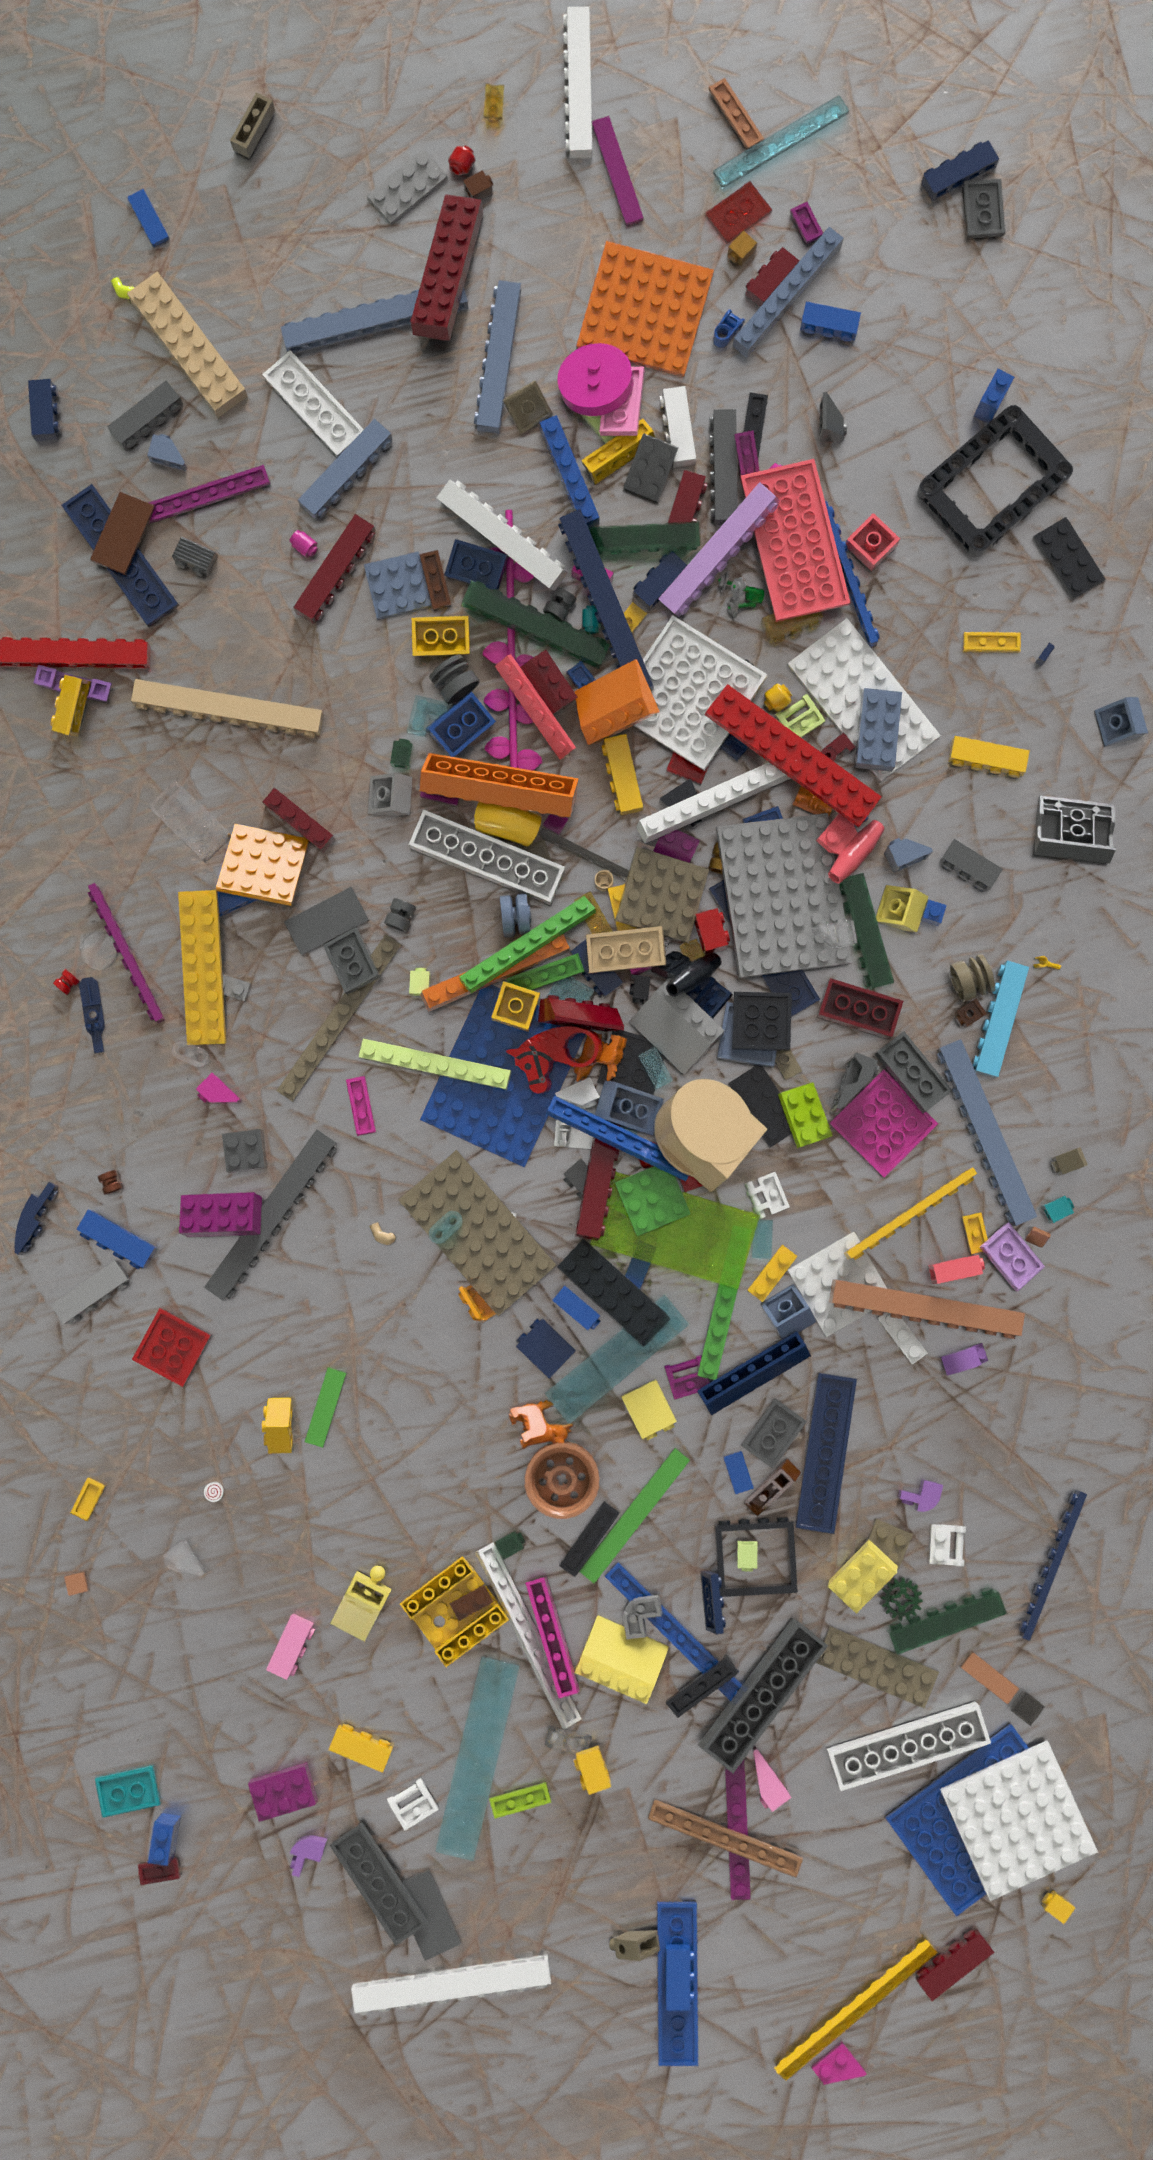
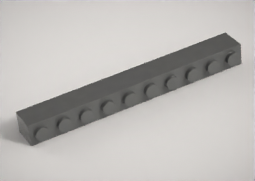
M316 1129L262 1205L261 1234L240 1236L205 1285V1289L222 1301L230 1300L236 1292L234 1288L238 1282L242 1284L247 1277L246 1271L248 1268H253L258 1262V1254L268 1248L270 1237L277 1235L281 1229L280 1223L283 1219L286 1221L293 1212L290 1209L294 1204L298 1205L304 1197L302 1193L305 1188L309 1189L315 1181L313 1179L315 1174L322 1172L326 1166L324 1162L327 1157L331 1158L336 1152V1142Z

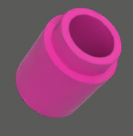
M295 531L289 540L292 547L306 558L314 556L318 550V543L304 531Z

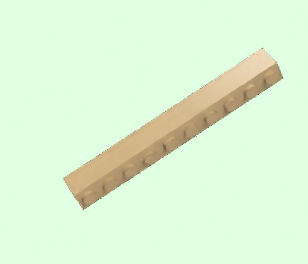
M135 679L131 698L133 705L141 710L152 708L159 713L170 711L177 716L188 714L192 715L191 717L195 719L206 717L210 718L213 722L219 723L224 720L236 726H240V723L248 724V727L258 729L259 726L266 727V730L272 732L284 730L286 734L290 735L302 733L303 736L308 738L320 736L324 717L323 711L318 709Z

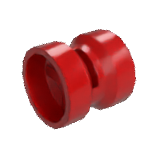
M65 969L62 972V976L56 979L53 984L68 995L71 992V988L76 986L80 980Z

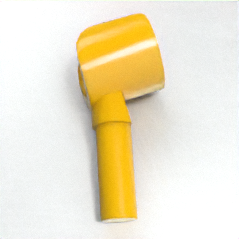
M1045 956L1035 957L1040 962V964H1033L1035 968L1051 967L1058 970L1061 969V965L1051 963Z

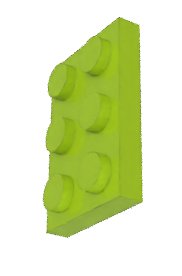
M813 1082L778 1094L797 1148L833 1136Z

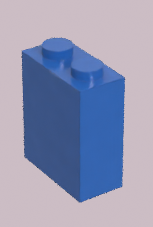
M998 368L981 398L973 417L987 424L992 421L1015 377Z
M565 1285L552 1300L587 1330L590 1328L594 1330L601 1322L598 1319L600 1315Z
M161 1813L154 1822L148 1863L168 1866L176 1852L181 1816Z

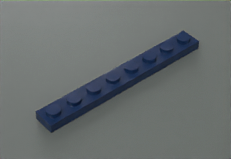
M1076 1490L1070 1496L1069 1504L1071 1505L1069 1510L1063 1514L1061 1530L1058 1529L1055 1534L1054 1540H1056L1054 1548L1051 1547L1048 1552L1047 1558L1049 1561L1047 1566H1043L1040 1577L1042 1579L1040 1584H1036L1033 1595L1035 1596L1033 1602H1029L1026 1608L1027 1617L1019 1626L1020 1636L1029 1641L1087 1497V1494Z

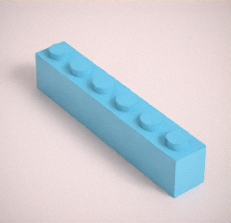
M1006 961L1004 965L1001 964L999 967L998 975L1000 979L998 983H995V991L992 992L995 994V997L989 1003L987 1012H990L989 1018L985 1019L982 1030L985 1032L983 1038L980 1037L977 1048L980 1050L978 1056H974L972 1062L974 1070L978 1074L992 1078L999 1076L1028 974V966Z

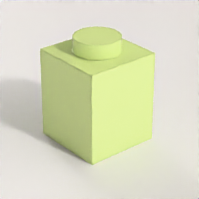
M415 968V971H410V996H421V991L430 987L431 973L426 971V968Z
M738 1541V1568H741L742 1571L750 1572L753 1571V1568H757V1541Z

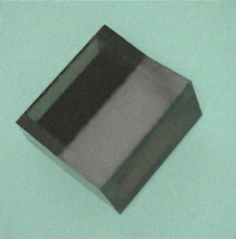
M1022 1691L1010 1709L1031 1726L1045 1706L1026 1691Z

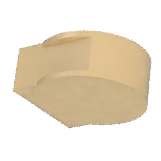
M698 1079L682 1086L662 1105L655 1119V1137L664 1157L677 1170L694 1177L709 1192L715 1190L728 1179L767 1130L750 1113L743 1099L733 1089L721 1082L710 1079Z

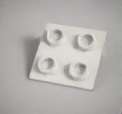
M585 1110L595 1115V1111ZM556 1120L554 1146L591 1149L592 1136Z

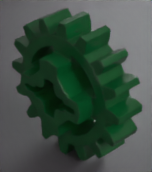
M901 1577L900 1582H898L896 1578H893V1584L887 1582L888 1588H882L885 1595H881L880 1598L885 1602L881 1603V1606L887 1607L884 1611L886 1614L892 1612V1619L897 1615L899 1621H902L903 1616L910 1620V1614L916 1616L915 1610H921L918 1603H922L923 1599L918 1596L922 1592L916 1591L918 1588L917 1584L911 1586V1579L905 1582L904 1577ZM897 1587V1591H895L893 1594H890L891 1591ZM906 1587L912 1590L914 1596L907 1594ZM901 1594H903V1596L907 1599L902 1600V1603L900 1604V1602L896 1599L900 1598ZM889 1602L896 1604L897 1611L891 1608ZM913 1604L910 1609L905 1611L907 1606Z

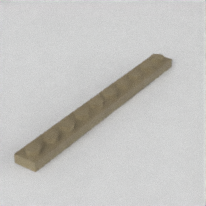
M385 934L371 954L380 976L402 946L387 934ZM378 979L348 995L346 993L343 994L281 1083L277 1092L292 1102L295 1100Z

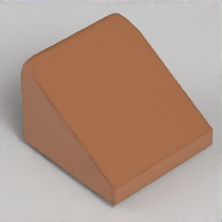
M1030 1227L1025 1241L1038 1247H1043L1051 1235L1039 1228Z

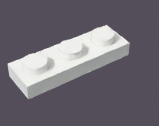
M884 1312L883 1316L880 1315L877 1319L911 1365L928 1354L903 1319L890 1317L891 1313Z

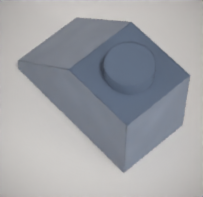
M153 434L147 454L150 462L186 471L187 466L172 439L164 434H159V436Z

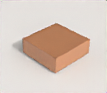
M85 1572L64 1577L68 1596L89 1591Z

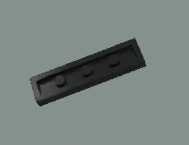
M750 392L743 432H754L757 457L759 458L768 395Z
M604 1501L559 1566L575 1577L620 1512Z
M726 1656L667 1699L666 1704L675 1716L679 1718L735 1677L739 1671Z

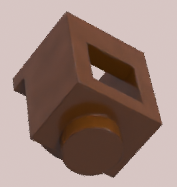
M977 998L954 1012L956 1014L955 1020L960 1026L963 1025L964 1028L987 1014ZM968 1010L972 1011V1017L967 1016Z

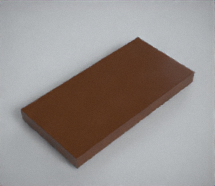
M120 491L92 553L91 562L126 575L156 508L155 505Z

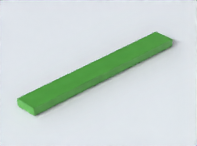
M676 1448L673 1449L579 1571L593 1583L598 1580L689 1463L690 1459Z

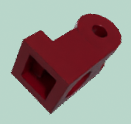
M843 732L823 748L821 753L835 762V759L844 751L848 755L854 751L855 745Z

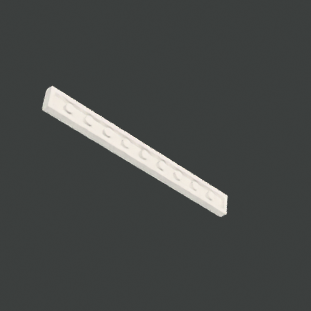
M494 1542L476 1551L475 1554L504 1612L509 1618V1622L562 1728L566 1729L581 1720V1717L570 1695L558 1698L542 1639Z

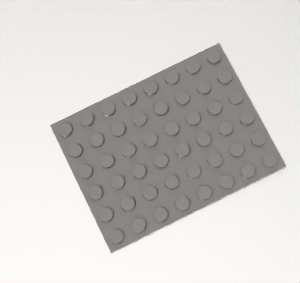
M828 813L716 827L739 978L852 963L840 884L833 882L828 876L836 861L835 854L829 853L816 841L830 824Z

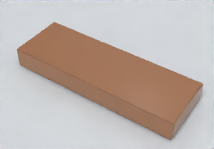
M971 1652L960 1666L1006 1704H1009L1019 1690L1017 1686L974 1652Z

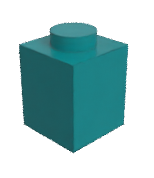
M1061 1196L1041 1206L1050 1224L1074 1213V1205L1071 1199L1066 1198V1196Z

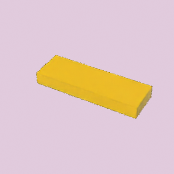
M1021 632L963 633V652L1020 653Z

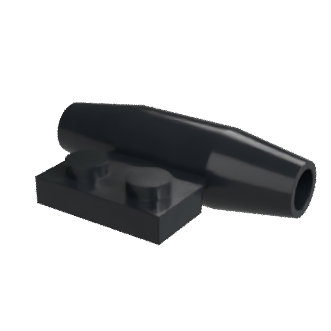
M672 951L666 955V965L654 966L651 972L665 978L672 977L666 986V990L670 996L676 997L692 991L709 979L720 967L722 961L718 954L711 953L692 962L689 957L682 953Z

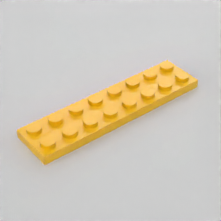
M218 891L178 892L187 1045L225 1044L226 1027Z

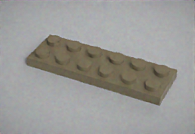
M829 1626L823 1641L828 1647L817 1660V1664L925 1709L939 1671L833 1626Z

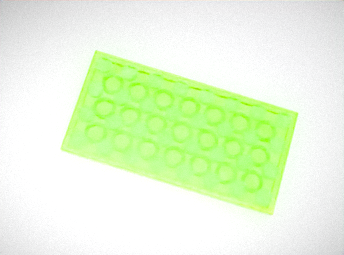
M619 1172L615 1173L614 1180H610L609 1186L612 1187L611 1198H607L606 1206H609L607 1218H603L602 1225H605L604 1236H600L598 1241L591 1240L590 1245L738 1290L760 1215L682 1192L691 1215L637 1237L615 1185V1182L627 1178L629 1175Z

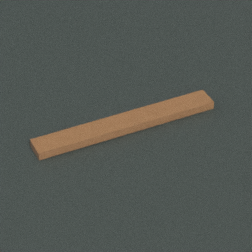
M656 1799L648 1817L651 1821L797 1878L803 1861V1857Z

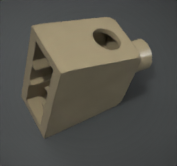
M658 1930L628 1931L610 1940V1950L615 1951L617 1959L641 1961L660 1951Z

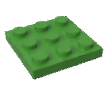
M655 1166L615 1182L637 1237L691 1215L676 1177Z

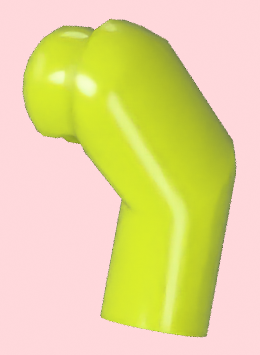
M119 277L113 278L111 283L117 296L129 299L127 293L134 287L123 286Z

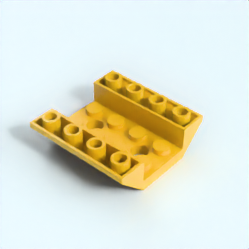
M463 1556L399 1603L409 1618L415 1621L435 1649L434 1652L445 1667H448L509 1620L500 1603L485 1584L494 1602L458 1621L450 1606V1602L485 1584L476 1570ZM437 1616H442L445 1619V1624L441 1627L436 1626L434 1623V1618Z

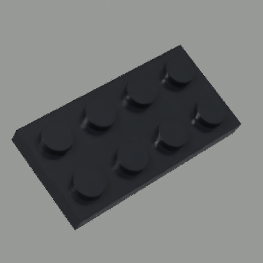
M1067 517L1034 535L1033 539L1072 600L1105 582L1104 575Z
M756 1065L728 1083L729 1087L743 1099L750 1113L767 1128L762 1138L769 1148L792 1134L778 1096L780 1092L763 1066Z

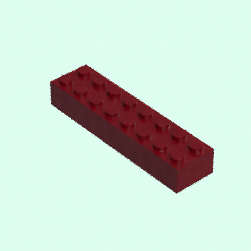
M445 194L410 321L413 335L450 341L483 217L482 200Z

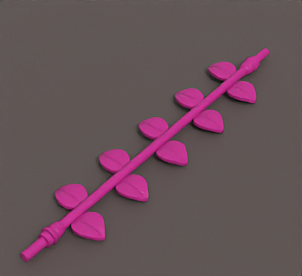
M505 510V518L509 520L507 524L512 527L513 511ZM498 547L490 548V550L506 554ZM510 556L506 564L507 599L503 595L494 594L489 596L482 604V609L493 617H500L507 612L508 647L505 643L498 641L489 644L483 651V656L494 664H498L510 654L515 659V626L522 630H528L539 622L538 614L531 608L521 607L514 611V579L526 583L535 578V576L517 562L514 564V560ZM528 654L519 655L515 661L521 667L532 659L533 656ZM509 686L508 692L504 689H495L489 692L484 698V704L490 709L501 712L509 707V740L502 736L494 737L487 742L484 750L495 759H503L510 754V767L535 770L542 764V758L538 753L530 749H524L517 754V721L527 725L533 723L532 719L520 703L516 707V696Z

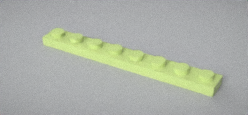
M368 1039L362 1040L359 1058L505 1090L508 1088L511 1070Z

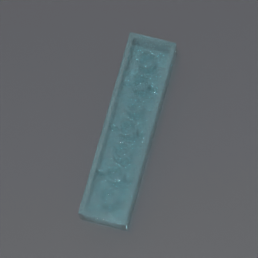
M665 1294L654 1303L667 1313L670 1320L645 1347L639 1344L624 1329H621L544 1393L569 1424L690 1325Z

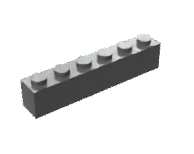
M714 409L713 416H709V428H713V434H710L709 442L710 446H713V453H710V464H713V471H710V483H714V489L710 490V501H714V508H711V519H714V526L723 525L738 508L737 451L734 434H737L736 409Z

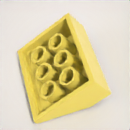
M597 1615L574 1673L647 1704L669 1646L647 1636L644 1638L626 1639L624 1626Z

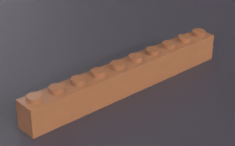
M832 1279L829 1303H834L836 1308L845 1309V1306H852L853 1311L864 1312V1309L872 1310L871 1314L883 1316V1312L891 1313L890 1317L902 1319L903 1315L910 1317L909 1321L921 1322V1319L929 1320L928 1324L940 1326V1322L947 1323V1327L959 1329V1326H965L966 1331L977 1332L978 1329L985 1330L984 1334L996 1336L997 1332L1004 1333L1003 1337L1015 1339V1336H1022L1025 1313L835 1279Z

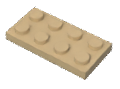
M662 926L586 935L589 973L666 965Z

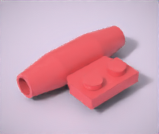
M838 814L817 838L816 841L829 853L838 855L828 873L829 878L833 882L841 883L872 852L885 830L879 821H871L857 833L854 824L841 814Z

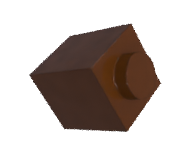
M483 170L463 181L464 190L469 198L482 200L493 194V181L489 175H485Z

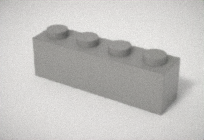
M114 1260L52 1303L51 1307L63 1324L69 1323L72 1325L80 1319L79 1315L84 1312L88 1314L96 1308L95 1304L100 1301L103 1303L112 1297L111 1293L115 1290L119 1292L128 1286L127 1282L131 1279L119 1261Z

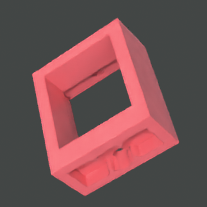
M973 1255L928 1265L932 1284H939L981 1275L985 1265L983 1258H979V1255Z

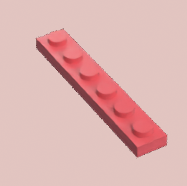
M511 654L507 655L496 664L495 668L557 757L562 759L576 749Z

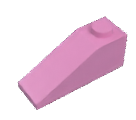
M754 1746L752 1750L761 1795L759 1800L765 1809L769 1807L773 1812L791 1799V1796L758 1748Z

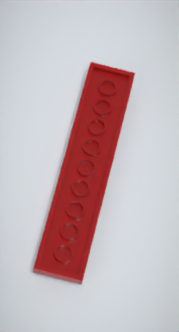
M728 684L704 714L858 828L882 797Z

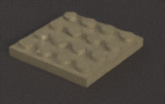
M636 847L615 921L636 928L662 926L664 936L689 943L695 922V914H697L709 869Z

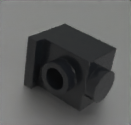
M631 975V981H634V984L630 983L629 995H633L632 1003L644 1004V1001H648L650 977Z

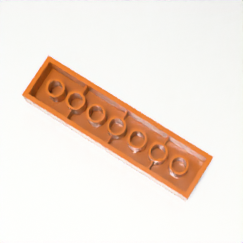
M428 753L421 770L419 791L427 794L444 795L448 798L456 797L466 801L473 800L484 804L514 807L523 811L531 810L541 814L548 813L559 817H571L576 801L579 779Z

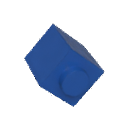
M928 899L921 921L939 926L947 905Z

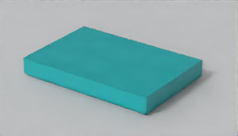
M154 1765L95 1778L102 1818L161 1805Z

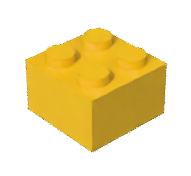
M503 981L491 1017L492 1020L529 1032L540 999V993Z

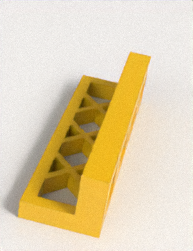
M643 418L639 420L638 436H616L581 460L583 466L590 473L592 482L595 485L634 459L644 433L655 437L654 431Z

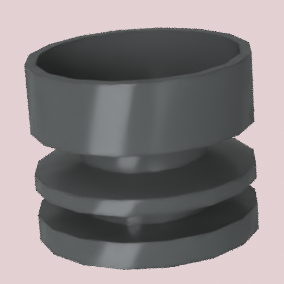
M460 654L442 662L429 676L431 682H435L436 688L444 687L441 691V696L449 705L459 701L468 692H472L480 683V680L472 670L465 672L468 668V663L464 662V658Z

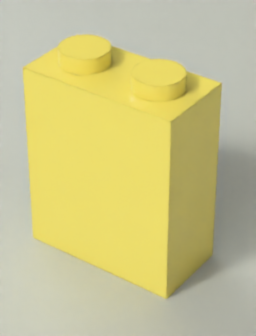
M656 1379L621 1396L642 1439L650 1440L657 1436L656 1432L662 1429L666 1432L675 1427L674 1423L677 1421Z

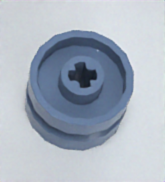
M527 893L517 894L515 897L516 907H513L510 895L500 896L504 938L515 936V925H518L521 936L530 931L531 912L530 905L528 906Z

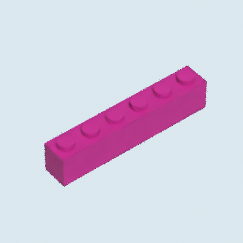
M547 1576L526 1582L558 1698L576 1694L580 1689Z

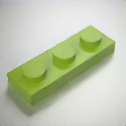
M546 1782L489 1798L494 1819L551 1803Z

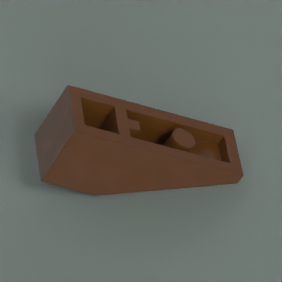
M786 1459L744 1501V1504L756 1516L760 1515L795 1483L801 1471Z

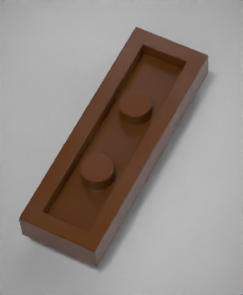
M438 550L420 554L433 610L451 606Z

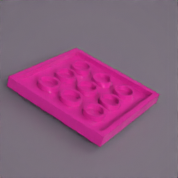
M884 1069L829 1123L883 1178L938 1125L927 1112L923 1114L902 1087Z

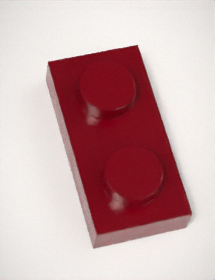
M178 1857L173 1858L168 1866L148 1862L138 1864L140 1885L176 1880L181 1877Z

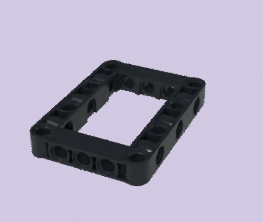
M1010 405L921 481L917 493L919 498L963 545L969 554L978 557L983 555L1067 483L1073 473V466L1019 406ZM1008 415H1014L1016 420L1009 419ZM1010 433L1047 474L1040 481L1037 480L1028 487L1012 505L1009 504L999 512L984 529H977L968 519L969 516L967 514L964 515L955 505L956 502L952 501L943 490ZM980 439H986L988 444L981 443ZM952 463H958L960 468H954ZM1058 470H1064L1066 475H1060ZM929 486L932 492H926L923 487ZM1030 494H1036L1038 499H1032ZM1002 518H1008L1010 523L1005 524ZM974 542H980L982 548L975 547Z

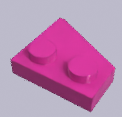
M840 2042L811 2066L824 2085L866 2075V2071L843 2042Z

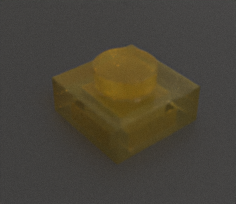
M697 938L679 946L681 953L689 957L692 962L704 956Z

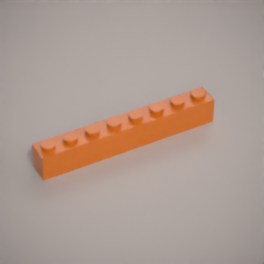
M564 934L476 991L567 953L570 947ZM462 974L421 991L420 995L428 1012L471 994L460 982L459 976Z

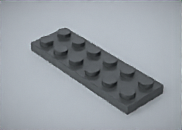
M363 1822L329 1845L395 1946L429 1923Z

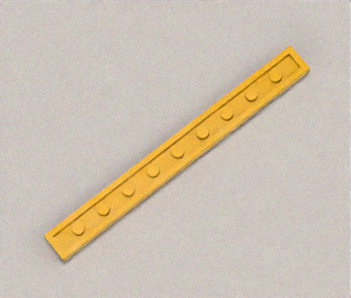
M927 1939L919 1943L910 1954L902 1957L897 1965L888 1969L884 1976L874 1981L865 1992L859 1994L852 2003L842 2008L840 2013L833 2019L828 2020L819 2031L811 2034L809 2039L802 2045L797 2046L794 2052L787 2058L782 2059L775 2067L776 2072L787 2081L938 1953Z

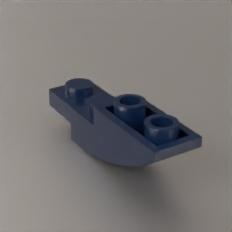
M48 1182L40 1196L31 1194L21 1212L15 1234V1253L17 1255L26 1254L32 1246L31 1241L33 1238H37L41 1234L44 1223L38 1220V1217H42L48 1209L46 1207L47 1204L58 1195L57 1189L59 1186Z

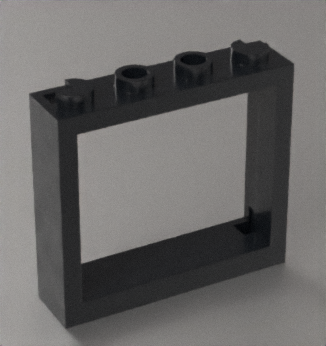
M777 1517V1521H769V1518H758V1522H750V1519H739L738 1523H730V1520L719 1521V1524H714L717 1574L721 1577L722 1581L720 1596L798 1593L794 1522L789 1520V1517ZM787 1528L791 1583L725 1587L722 1531Z

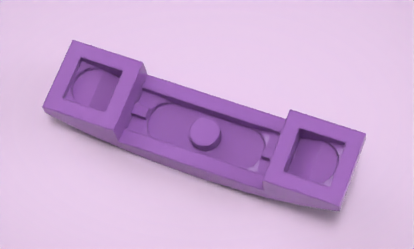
M41 665L37 667L33 682L36 685L61 692V689H59L60 680L64 678V675H69L91 681L87 699L108 701L112 683L59 672L57 669Z

